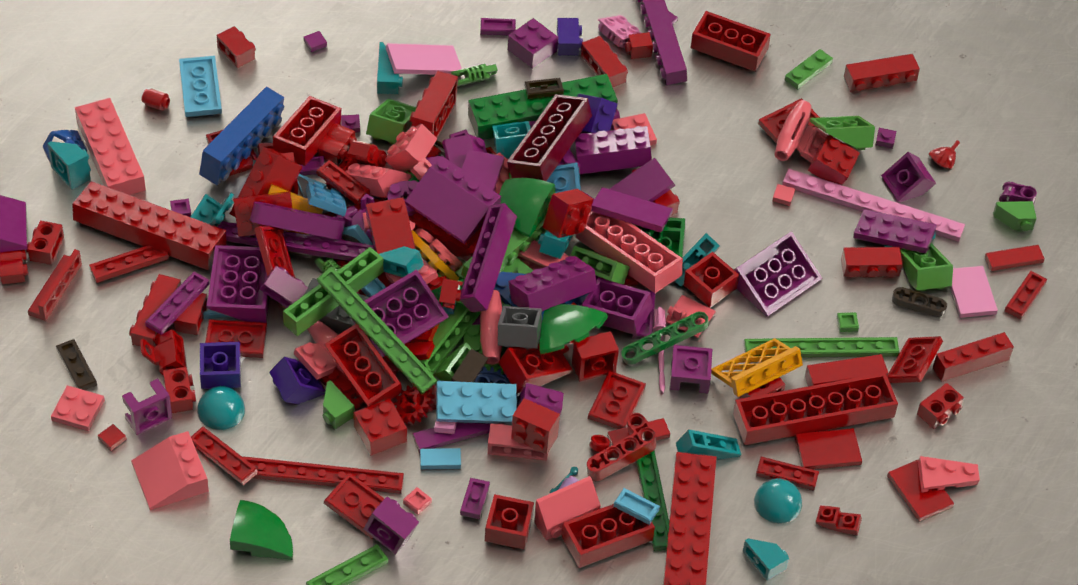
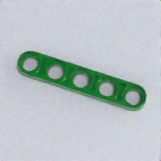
M695 312L625 346L621 351L624 363L628 365L636 364L706 330L709 326L707 314ZM698 318L705 319V322L703 324H695V321ZM682 326L688 328L685 333H679L677 330ZM663 335L670 336V339L666 342L660 340ZM647 343L653 344L650 350L643 349V346ZM628 352L636 353L633 358L625 357Z

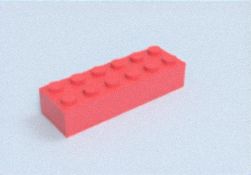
M111 98L75 107L77 124L103 186L128 195L146 191L143 172Z
M591 211L584 232L576 234V238L598 254L630 266L628 275L654 293H657L682 276L683 258L632 223Z

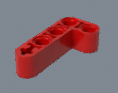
M632 413L627 419L628 437L588 459L587 474L588 477H591L592 481H601L655 450V430L642 414Z

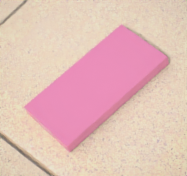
M387 43L386 51L394 74L435 75L437 71L451 74L452 71L462 69L452 45Z

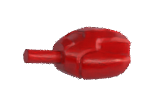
M956 140L951 148L939 147L929 152V157L939 166L952 169L956 161V152L954 150L960 142Z

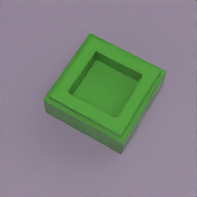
M856 312L837 313L839 332H858L859 324Z

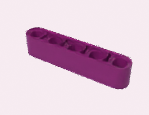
M254 202L250 221L254 223L336 240L342 239L345 220L263 202Z

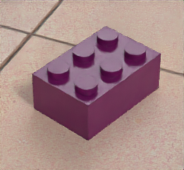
M598 278L596 281L597 290L588 294L582 306L607 313L608 317L603 326L637 335L653 308L651 293Z

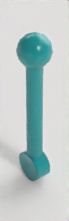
M571 467L570 473L565 478L577 475L578 468ZM564 479L555 488H552L550 493L557 491Z

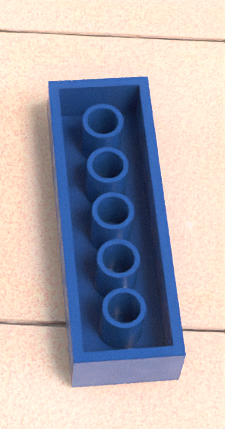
M266 86L203 150L199 175L217 186L222 181H225L229 177L230 172L233 169L236 170L240 162L249 157L251 149L257 148L258 143H261L264 137L267 138L275 126H279L282 121L281 113L284 110V96Z

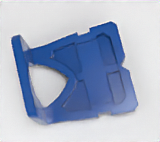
M76 130L51 131L43 144V149L49 161L50 156L47 143L52 142L54 136L65 143L77 144L82 150L84 149L87 152V148Z

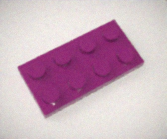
M864 209L855 228L853 238L926 254L936 231V224Z

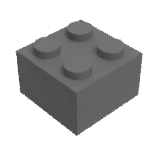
M503 306L498 322V345L507 348H537L541 332L542 309Z

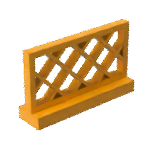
M774 338L712 368L711 374L733 388L734 395L739 397L803 366L801 351L796 346L790 348Z

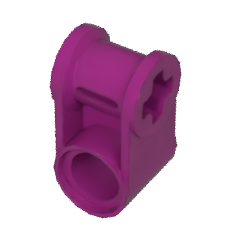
M1010 181L1003 184V193L999 197L1000 202L1033 201V204H1035L1037 191L1034 187Z

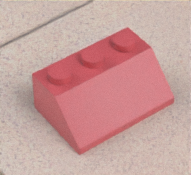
M358 163L350 165L348 170L345 171L368 188L371 196L382 198L388 197L392 184L408 181L412 178L411 174Z
M586 477L536 500L534 523L545 540L559 537L562 533L563 522L600 509L601 505L591 477Z

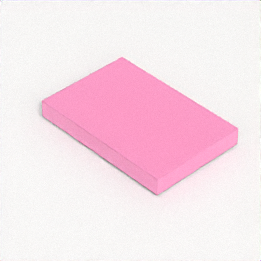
M984 267L954 268L950 289L959 317L996 315L998 309Z

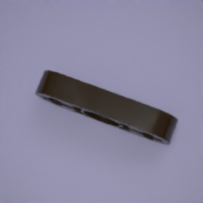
M898 287L893 291L892 301L897 306L934 317H942L946 313L947 303L941 298L904 287ZM920 299L924 304L918 305L915 303V300Z

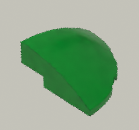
M512 178L504 181L499 194L501 196L500 204L505 203L517 216L513 229L522 235L531 237L547 213V206L551 201L552 194L556 193L555 184L531 178Z
M669 218L662 232L635 225L683 258L685 218Z
M559 304L546 309L541 324L540 353L545 354L563 349L564 345L572 340L580 342L587 338L590 330L594 327L599 329L608 317L607 313L585 306Z
M240 500L232 526L230 550L249 551L251 556L293 560V543L284 522L264 506Z

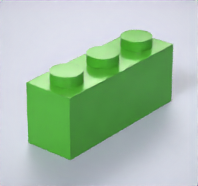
M577 246L573 247L570 255L576 256L594 268L595 275L620 284H624L630 268L628 265Z

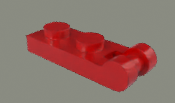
M335 368L332 374L320 378V381L325 386L331 380L354 405V411H357L361 404H366L346 375L337 368Z

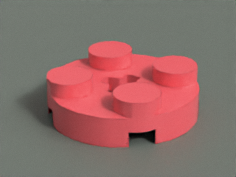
M437 238L429 245L436 254L440 252L438 256L445 263L450 262L448 266L454 272L463 265Z

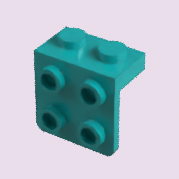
M230 193L222 204L205 194L192 213L191 218L217 227L224 219L226 211L234 203L231 200L234 194Z

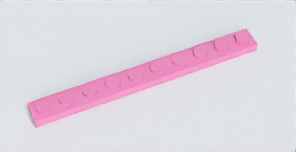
M789 168L782 184L795 188L796 191L862 212L866 209L936 224V235L957 242L960 241L965 224Z

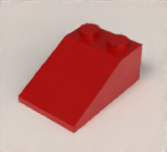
M403 197L366 204V219L375 251L378 254L404 246L415 249L409 216Z
M538 342L537 348L532 349L510 347L498 362L510 383L516 384V393H521L526 383L541 387L572 372V368L561 350L541 354L540 342Z

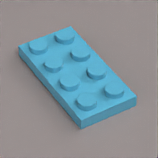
M215 56L179 59L185 117L222 114Z
M437 381L436 421L512 424L513 414L517 409L516 384Z

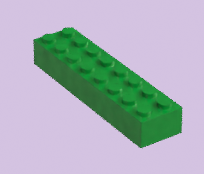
M607 74L562 82L563 95L577 97L578 94H584L618 103L617 96ZM526 89L471 99L468 100V116L476 137L482 140L494 138L493 125L537 121L554 96L528 99Z

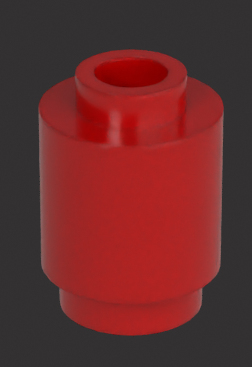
M150 88L145 89L142 94L141 100L146 106L163 111L170 104L169 95L165 92Z

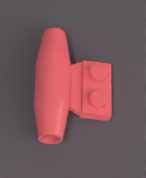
M801 100L796 104L788 115L778 136L774 155L780 161H787L797 148L803 158L812 162L820 144L827 137V134L817 127L807 126L811 104L805 100Z
M497 290L493 291L488 309L480 313L481 348L483 355L488 357L486 364L490 365L497 364L500 361L503 347L498 345V322L503 307L500 292Z
M319 320L307 329L315 343L309 342L294 350V355L317 380L332 374L335 368L344 374L324 346L325 343L338 336V334Z

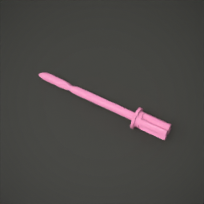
M662 307L654 309L653 332L666 327L665 309H662ZM664 350L658 353L659 388L661 394L665 391Z

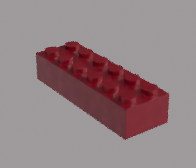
M557 94L553 97L507 161L511 178L548 180L592 117L588 98Z

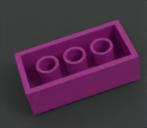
M647 126L588 134L582 133L575 140L577 161L581 166L579 174L641 167L652 160Z
M569 256L565 260L551 263L547 267L535 269L531 273L519 275L515 279L508 281L511 302L518 307L540 308L542 311L597 290L595 269L576 256Z

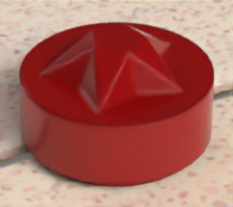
M593 435L589 446L593 450L601 452L610 446V440L603 435Z

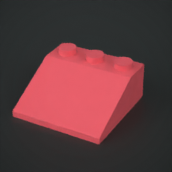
M189 431L170 436L131 460L150 510L209 492L208 479Z

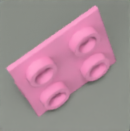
M621 15L598 19L600 22L598 25L599 31L621 48L625 47L629 34L641 33L636 26L630 24Z

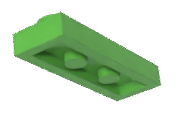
M819 49L787 73L784 80L798 90L832 64L833 58Z

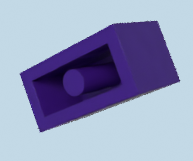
M557 18L558 56H579V49H581L583 38H580L582 36V25H579V18Z

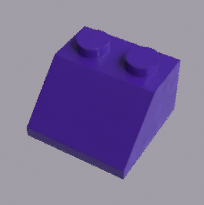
M578 94L577 97L588 98L592 117L581 133L610 131L618 103L600 97Z
M283 357L269 372L273 378V383L281 393V398L287 403L299 405L325 394L326 390L320 379L317 380L299 360Z

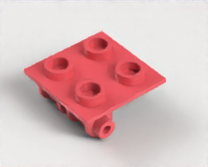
M682 295L674 307H669L666 323L671 325L695 312L706 313L710 321L716 311ZM698 318L695 324L701 325L705 322V319ZM685 326L679 328L684 332L688 330ZM702 332L694 335V337L698 338Z

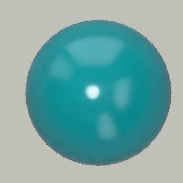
M218 386L209 389L202 395L197 406V414L205 426L211 429L225 430L234 427L243 419L245 404L242 397L235 390L225 386Z
M780 478L771 479L764 482L756 491L754 506L759 515L773 523H787L794 520L800 514L802 497L798 488L790 481Z

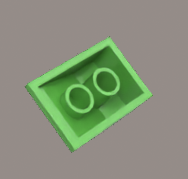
M388 98L370 113L366 134L374 139H383L394 145L396 137L401 132L405 133L410 129L412 125L410 116L412 112L416 111V107Z
M860 116L810 118L809 122L825 133L855 147L857 150L873 147L875 126Z
M930 243L926 254L900 248L902 266L909 283L916 291H926L933 288L944 289L945 287L952 286L953 265L932 243Z

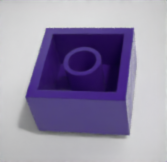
M240 342L200 343L201 389H211L218 386L241 388Z

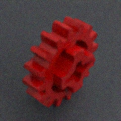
M407 385V390H403L400 396H396L395 398L398 401L393 404L405 424L410 422L414 425L415 420L420 423L423 416L425 418L428 417L427 412L433 411L430 406L435 405V402L432 400L435 396L430 389L422 395L414 385L412 388Z

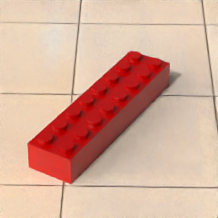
M92 181L72 203L73 221L141 246H153V249L162 252V250L167 251L171 257L209 270L213 265L215 245L226 246V230Z
M885 372L736 399L733 415L744 445L792 437L798 433L819 432L894 418L898 402Z
M676 452L663 585H706L716 456Z

